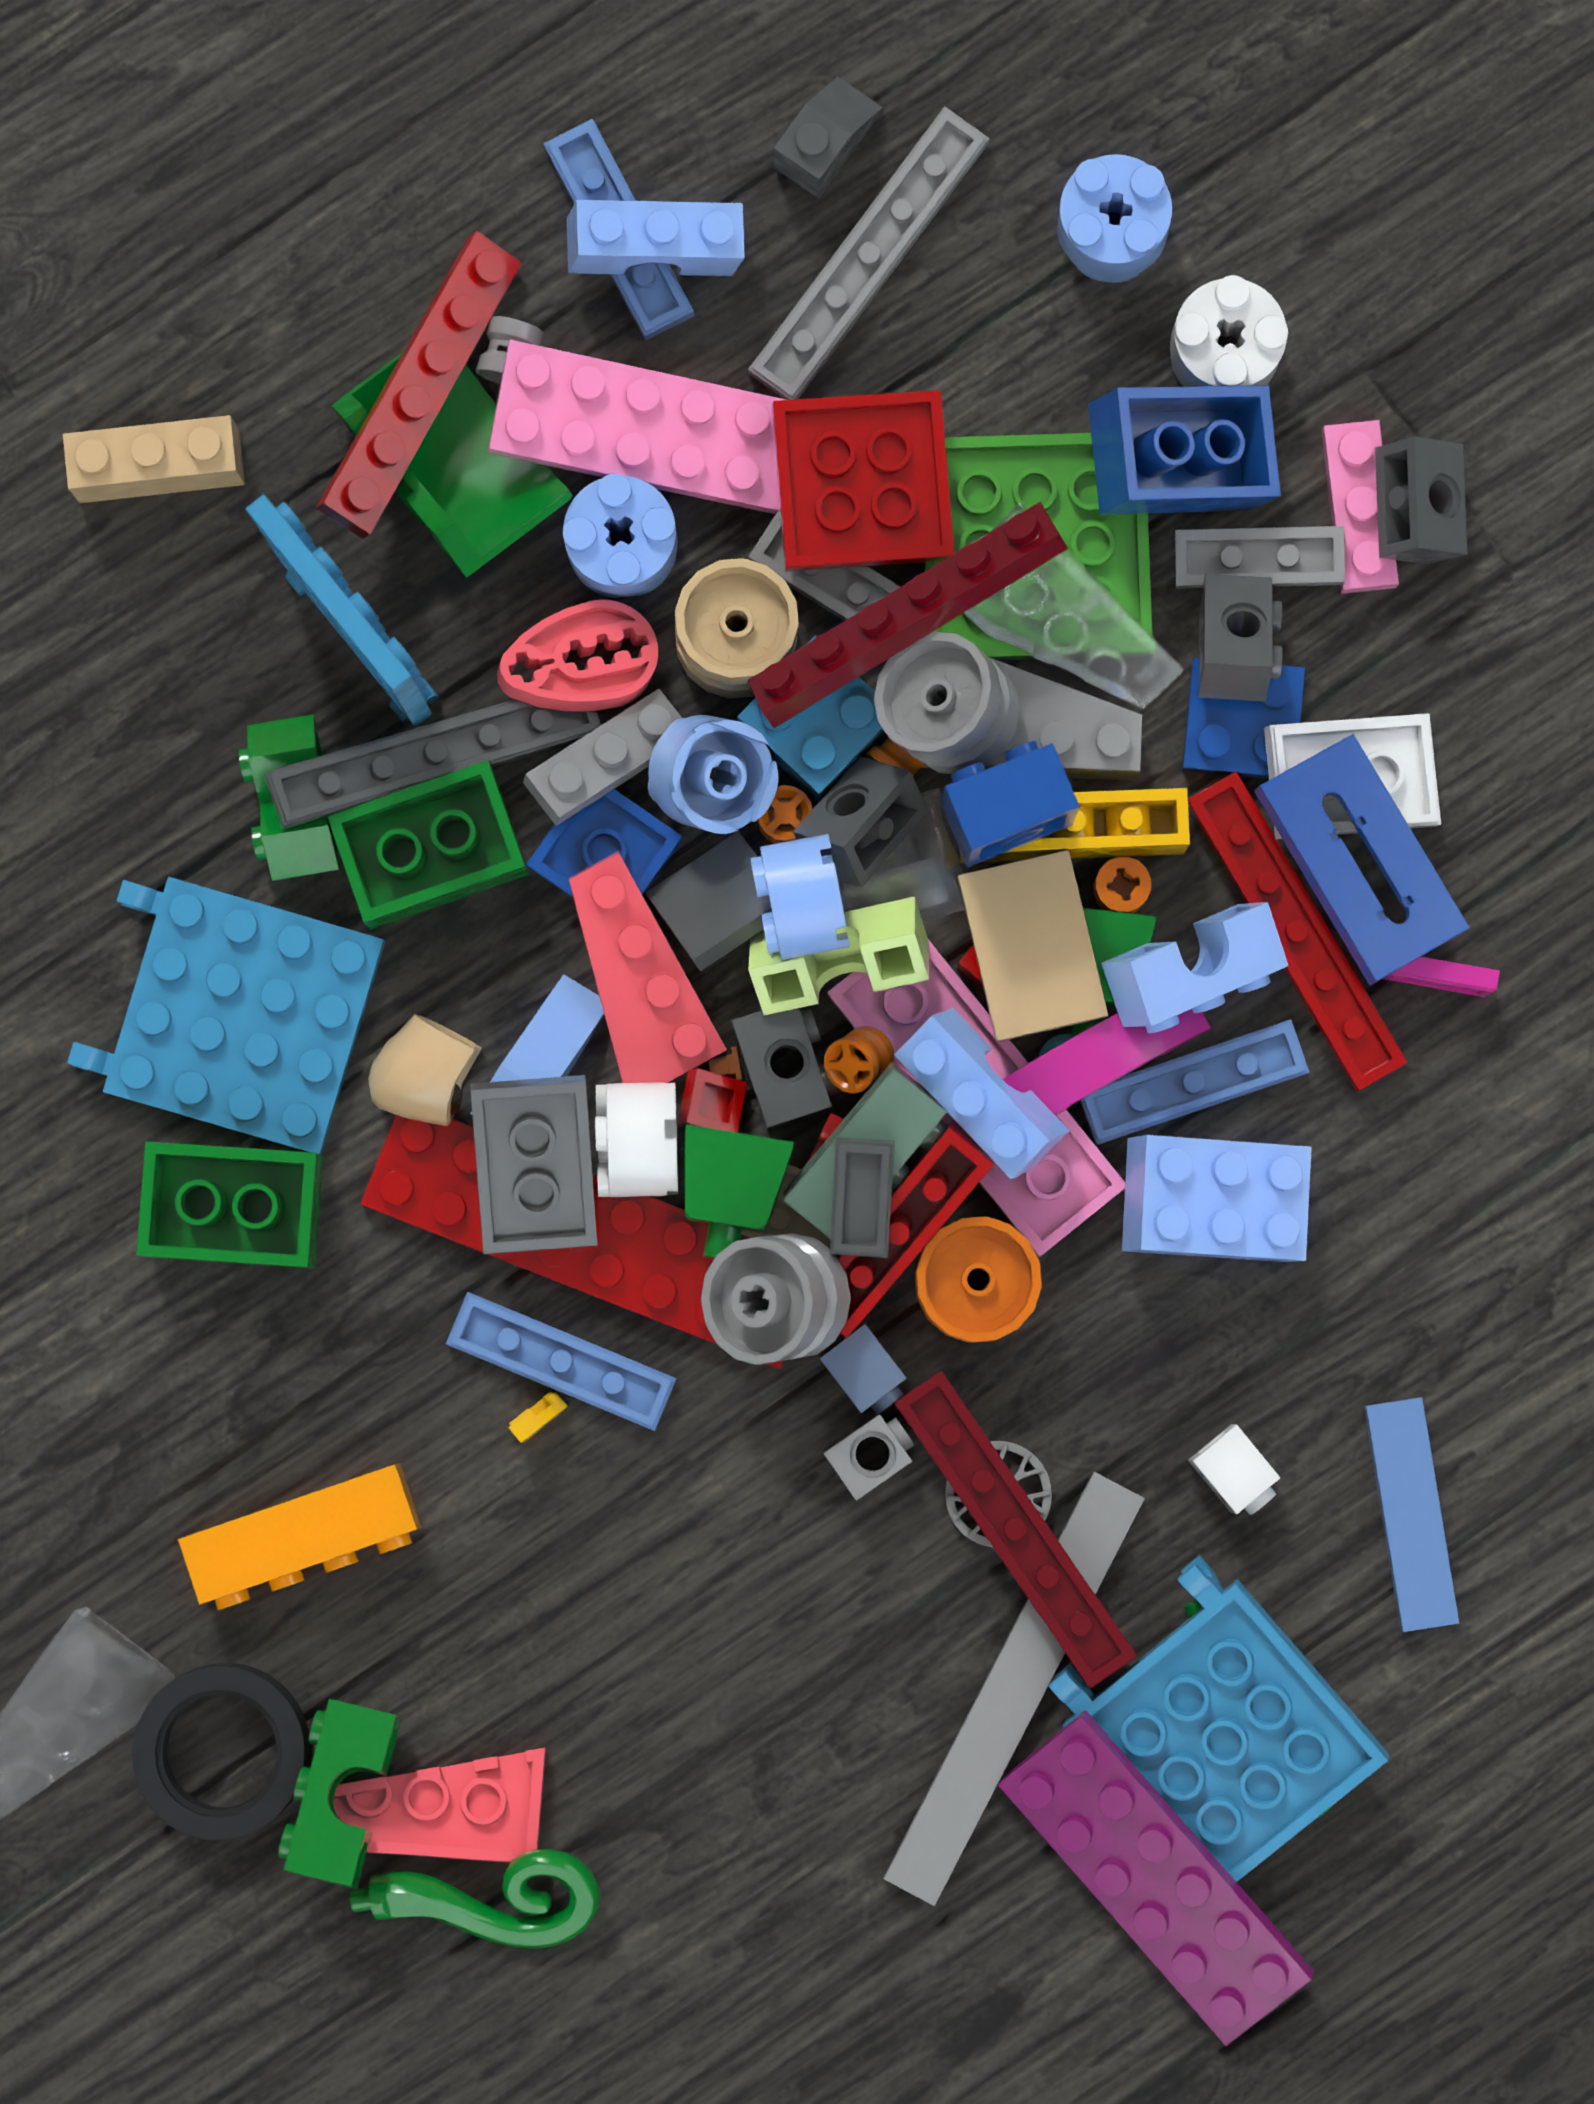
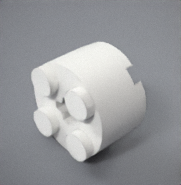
M1235 275L1211 281L1196 289L1179 310L1170 339L1172 369L1183 387L1267 385L1282 358L1288 336L1287 324L1280 306L1262 287ZM1220 334L1225 338L1230 335L1238 340L1236 346L1229 343L1224 348L1217 343Z
M650 1082L596 1085L595 1133L596 1151H598L599 1161L597 1164L598 1197L667 1196L678 1194L675 1083Z

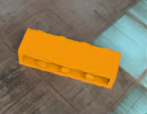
M401 1463L197 1532L180 1538L178 1541L199 1605L215 1600L217 1610H221L250 1600L247 1588L268 1581L273 1592L305 1581L301 1571L304 1568L323 1563L325 1572L328 1573L357 1563L356 1550L377 1544L379 1553L383 1554L412 1544L409 1532L422 1528Z

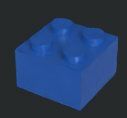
M1031 741L1004 754L1006 761L985 770L983 763H976L950 776L953 783L945 786L941 806L967 868L1073 825L1080 806L1053 743L1039 748L1036 741Z

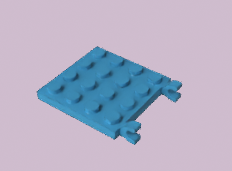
M263 494L245 508L275 556L287 569L286 580L300 597L306 593L390 696L392 701L389 707L405 725L410 721L416 728L429 718L432 712L427 703L431 704L439 696L428 682L421 677L415 662L396 638L390 639L384 627L378 621L379 618L358 592L354 594L348 587L349 584L342 576V572L321 546L318 549L316 548L312 538L305 531L306 528L290 507L283 502L275 508Z
M171 877L167 878L164 892L123 880L117 902L122 903L121 905L124 907L156 915L115 1053L112 1054L73 1042L67 1064L107 1076L103 1089L104 1093L322 1155L386 941L378 937Z
M1199 1555L1181 1570L1183 1574L1177 1580L1202 1605L1200 1610L1098 1694L1095 1695L1091 1691V1688H1089L1071 1661L1053 1676L1054 1680L1049 1684V1688L1073 1712L1065 1720L1063 1727L1086 1710L1224 1869L1238 1882L1389 1760L1390 1754L1241 1582L1236 1579L1224 1589L1212 1569Z

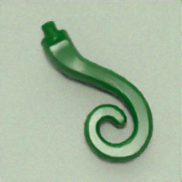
M535 1849L524 1852L511 1861L503 1875L502 1889L505 1899L518 1912L527 1915H543L550 1910L552 1905L551 1895L546 1891L533 1890L527 1881L537 1876H548L557 1879L568 1889L570 1894L569 1903L563 1909L550 1915L519 1917L507 1914L478 1901L433 1876L409 1871L371 1875L369 1887L351 1890L350 1903L353 1912L371 1910L377 1921L408 1917L432 1918L493 1943L515 1948L535 1949L562 1944L587 1929L599 1909L600 1889L592 1871L580 1859L563 1851Z

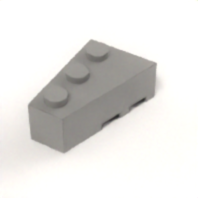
M993 659L1005 670L1015 684L1020 704V713L1016 732L1004 752L988 764L985 770L1005 762L1004 754L1009 750L1022 744L1036 741L1039 748L1051 743L1054 744L1067 778L1136 780L1140 772L1142 714Z

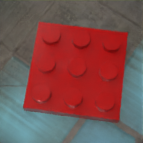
M941 390L773 401L772 414L785 572L944 561L955 554Z

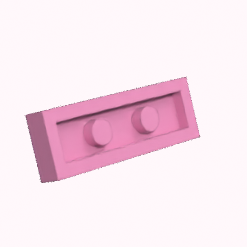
M1379 420L1326 425L1321 430L1332 526H1344L1345 584L1340 585V594L1396 588L1399 584L1396 560L1379 558L1375 448L1382 446Z

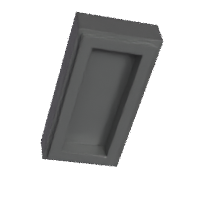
M837 1137L830 1254L888 1257L895 1141Z

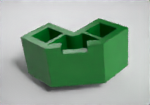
M314 714L247 725L248 748L239 749V761L243 780L245 783L254 781L260 803V826L251 828L253 847L257 860L267 859L272 881L339 870L338 847L328 818H320L282 830L264 778L265 773L268 771L323 756Z

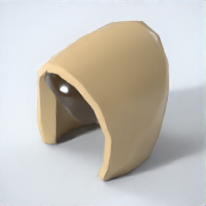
M414 1014L398 1033L386 1042L372 1062L368 1078L371 1101L379 1109L404 1118L448 1126L452 1122L454 1114L458 1112L461 1106L462 1084L482 1047L428 1018Z

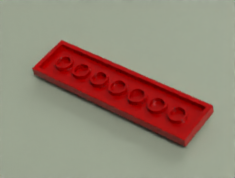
M396 1115L360 1204L483 1252L473 1127L454 1119L448 1126H442ZM592 1174L597 1245L488 1254L717 1344L705 1324L701 1303L704 1277L714 1258L703 1256L708 1223L687 1220L685 1218V1210L650 1196L598 1197V1176ZM741 1234L740 1240L749 1239V1237ZM784 1361L766 1364L781 1369Z

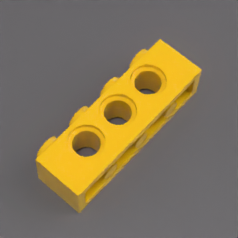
M1187 788L1074 792L1080 808L1072 826L983 862L1022 861L1069 850L1071 859L1184 854L1190 845ZM960 851V863H965Z

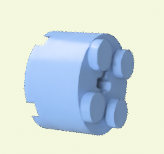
M1106 155L1095 159H1088L1077 167L1066 183L1061 196L1057 230L1059 243L1064 253L1084 275L1103 282L1128 281L1138 276L1139 273L1147 269L1160 257L1166 244L1172 216L1171 197L1161 171L1137 158L1126 155ZM1110 212L1120 214V225L1109 224L1108 215Z
M612 473L587 485L571 502L564 519V543L575 574L589 589L609 598L640 596L656 589L667 578L676 561L677 531L670 505L655 487L635 477ZM625 529H629L632 542L628 545L623 541H619L615 546H612L610 533L614 530L621 533Z
M709 715L680 718L669 725L652 751L649 762L648 792L652 800L673 820L712 833L728 834L738 831L737 829L744 827L750 822L757 821L769 809L778 785L777 764L772 760L767 747L769 744L763 735L745 723ZM712 769L717 771L714 781L710 778Z
M828 834L760 847L762 856L751 858L757 896L769 895L772 912L761 914L768 953L780 952L782 960L850 947L847 932L839 934L835 932V929L846 927L832 855L821 856L820 850L831 848Z

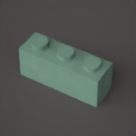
M891 1062L783 1191L784 1202L831 1239L837 1137L895 1141L893 1192L909 1173L911 1168L905 1162L919 1146L925 1151L928 1150L941 1136L947 1127V1124L941 1119L947 1111L923 1086L895 1063Z

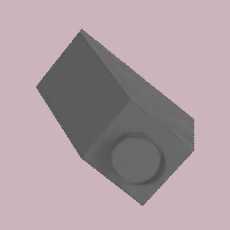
M837 76L804 105L775 145L774 168L817 198H820L881 114L883 107Z

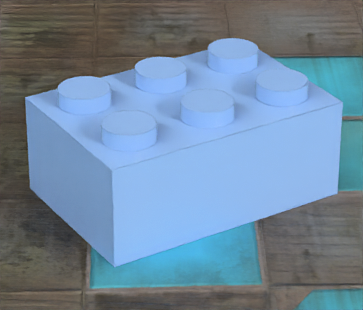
M1157 1135L1128 1138L1122 1251L1276 1262L1306 1261L1311 1147Z

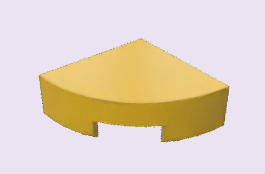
M551 1391L534 1406L526 1409L509 1423L511 1426L508 1428L520 1443H525L569 1406L557 1392L553 1393Z

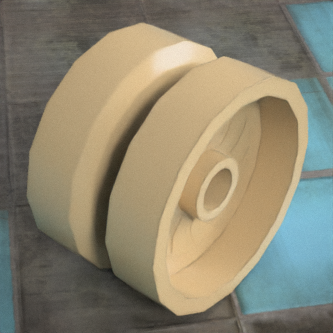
M744 558L719 560L697 571L682 588L675 609L677 657L688 677L706 692L729 699L754 697L755 695L748 680L764 671L768 666L779 662L795 652L797 647L799 628L797 601L786 581L767 565ZM732 625L744 627V630L740 632L731 631Z

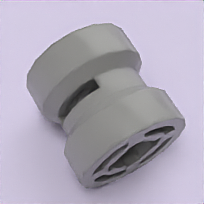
M503 316L491 317L486 333L490 343L488 350L479 357L476 373L489 381L500 384L509 340L541 346L544 336L543 331L521 320Z

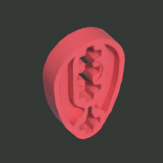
M613 600L588 601L565 608L541 620L524 632L503 654L497 672L498 684L501 690L510 698L539 708L589 712L618 708L637 699L648 687L658 661V643L648 621L632 607ZM624 638H629L633 646L642 645L637 658H631L630 653L623 650L614 654L611 664H604V660L597 656L587 660L584 670H578L575 663H565L570 650H576L580 658L591 656L594 654L597 643H603L607 651L619 650ZM517 662H523L527 670L536 669L531 682H524L521 675H511Z

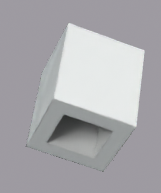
M1236 1424L1229 1425L1188 1459L1190 1464L1233 1514H1238L1245 1509L1249 1515H1252L1276 1495L1271 1486L1280 1479V1476Z

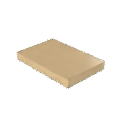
M1069 850L958 875V883L996 1043L1108 1016Z

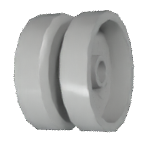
M932 632L889 658L878 676L874 695L878 722L890 740L908 751L920 763L941 774H953L976 763H983L985 768L1006 749L1016 732L1020 713L1016 686L1005 670L993 659L987 657L974 643L956 633Z
M797 1233L754 1237L733 1242L716 1255L705 1274L701 1295L705 1324L717 1345L734 1359L755 1365L813 1356L820 1353L835 1342L846 1324L851 1299L847 1274L837 1256L830 1254V1249L816 1238Z

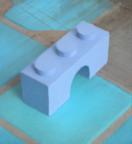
M576 200L566 219L568 273L624 274L627 268L634 265L668 263L678 266V275L733 276L745 258L743 203Z
M1268 902L1237 904L1193 923L1199 941L1200 953L1198 961L1191 971L1182 960L1177 942L1146 943L1102 962L1101 964L1122 1027H1146L1147 1033L1160 1032L1179 1024L1178 1014L1192 1009L1193 1013L1208 1011L1223 1005L1226 1002L1224 994L1238 989L1239 993H1245L1271 983L1269 974L1289 965Z
M954 1008L932 1015L894 1056L1011 1180L1033 1169L1069 1132V1129L1032 1090L1020 1092L1009 1086L994 1072L985 1057L992 1048Z

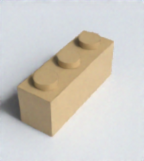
M230 415L63 434L68 489L79 503L245 485L240 431Z

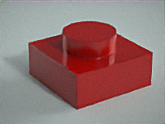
M699 1068L689 1070L677 1125L686 1127L687 1124L738 1133L747 1082Z

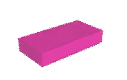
M1420 957L1383 979L1486 997L1497 990L1500 971Z

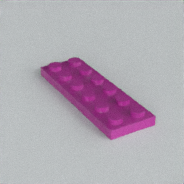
M1086 1710L1003 1776L998 1783L1003 1792L1225 2046L1312 1980L1314 1970Z

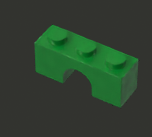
M329 1699L326 1712L317 1710L309 1735V1744L316 1745L311 1768L304 1766L301 1768L294 1791V1800L302 1802L296 1825L287 1823L279 1847V1858L286 1859L285 1871L357 1890L372 1832L365 1828L342 1822L335 1810L334 1797L339 1784L353 1773L371 1772L387 1776L401 1724V1719L397 1715Z

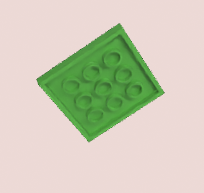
M1091 433L945 437L954 553H957L964 546L975 542L1009 521L1013 516L1024 512L1038 502H1041L1068 550L933 632L956 633L974 643L987 657L995 660L1151 656L1153 653L1148 513L1100 515ZM942 561L925 562V572Z

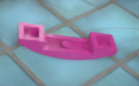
M1192 1009L1178 1014L1179 1024L1160 1032L1147 1033L1146 1027H1122L1117 1013L1045 1053L1002 1080L1020 1092L1032 1090L1056 1116L1076 1102L1159 1056H1164L1207 1032L1211 1027L1202 1012L1193 1013Z

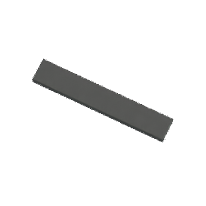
M514 699L268 771L265 773L264 778L283 830L327 817L328 815L486 760L489 761L491 767H495L572 744L601 726L596 711L552 710L539 708Z

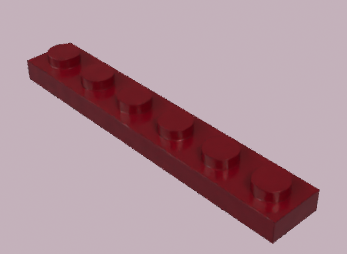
M1038 502L1024 512L1013 516L998 528L975 542L964 546L957 553L926 572L915 576L908 583L877 602L866 606L859 613L828 632L817 636L810 643L779 662L768 666L764 671L749 679V685L771 726L776 728L1068 550L1042 503Z
M938 1372L896 1401L895 1405L1089 1688H1092L1137 1657L1130 1644L943 1372Z

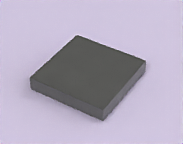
M739 831L645 892L654 908L699 971H702L764 930L761 914L772 912L769 895L757 896L751 858L758 856Z

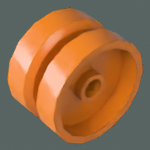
M987 1216L962 1218L940 1229L922 1250L914 1273L916 1298L927 1320L944 1335L967 1343L995 1341L1019 1329L1034 1311L1042 1288L1040 1262L1029 1240L1011 1224ZM974 1269H980V1272L985 1271L989 1276V1284L984 1286L982 1291L973 1290L968 1285L967 1277L970 1271Z

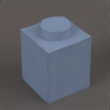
M866 1324L820 1358L821 1362L860 1413L871 1407L876 1415H878L904 1395L898 1385L907 1378Z

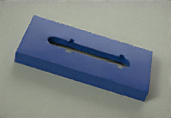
M1354 734L1263 783L1254 790L1370 986L1470 928ZM1333 795L1340 801L1406 913L1404 923L1396 924L1384 915L1383 907L1343 840L1338 838L1335 833L1336 829L1322 806L1324 796Z

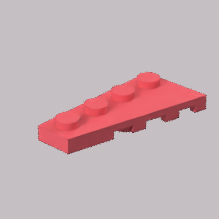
M615 852L568 878L622 1083H668L726 1051L725 1045L619 852Z
M546 1748L528 1750L523 1753L501 1757L495 1756L473 1760V1762L417 1770V1772L390 1777L384 1776L339 1784L334 1797L335 1810L342 1822L365 1828L372 1832L367 1853L511 1863L513 1859L524 1852L538 1849Z

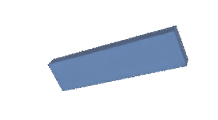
M593 119L543 143L545 151L573 204L576 200L636 201ZM643 263L627 268L624 274H610L645 341L694 317V310L668 263Z
M1290 1019L1125 1075L1080 1100L1093 1141L1095 1146L1306 1075L1310 1072L1292 1020Z
M467 1292L446 1342V1345L654 1431L657 1428L677 1379L470 1292Z
M1418 1397L1364 1406L1400 1631L1408 1632L1459 1624L1423 1398Z

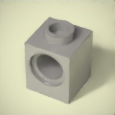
M878 1414L826 1450L824 1455L857 1501L913 1462L906 1451L913 1447L914 1443L896 1417L886 1423L881 1415ZM865 1438H880L889 1449V1457L886 1464L878 1470H866L856 1460V1448Z

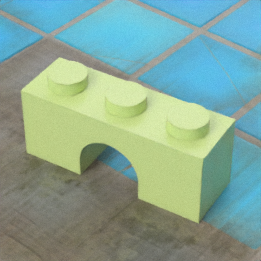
M910 897L844 912L846 927L835 929L836 934L847 932L850 945L847 948L782 960L780 952L768 953L764 930L751 937L748 970L763 1015L819 1004V992L822 986L830 979L849 972L867 973L874 992L929 980V941L916 898Z

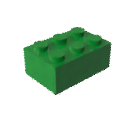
M488 760L327 816L361 917L370 930L530 875L497 779Z
M145 1141L136 1256L316 1269L324 1156L312 1152Z

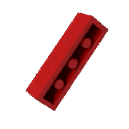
M954 1120L947 1124V1127L937 1141L921 1155L911 1167L905 1179L892 1192L888 1257L837 1255L847 1274L851 1296L847 1322L840 1332L844 1337H849L994 1165V1161Z

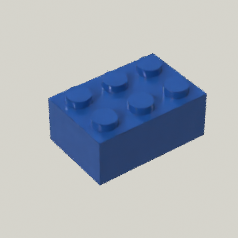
M1269 385L1116 388L1088 403L1100 515L1250 511L1281 496Z

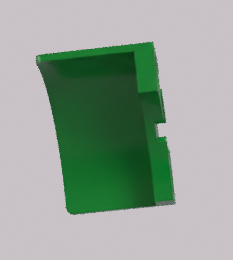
M403 352L331 405L354 438L357 436ZM465 364L401 479L403 484L397 487L395 492L420 524L424 523L442 551L467 578L572 498V493L546 465L487 453L496 403Z

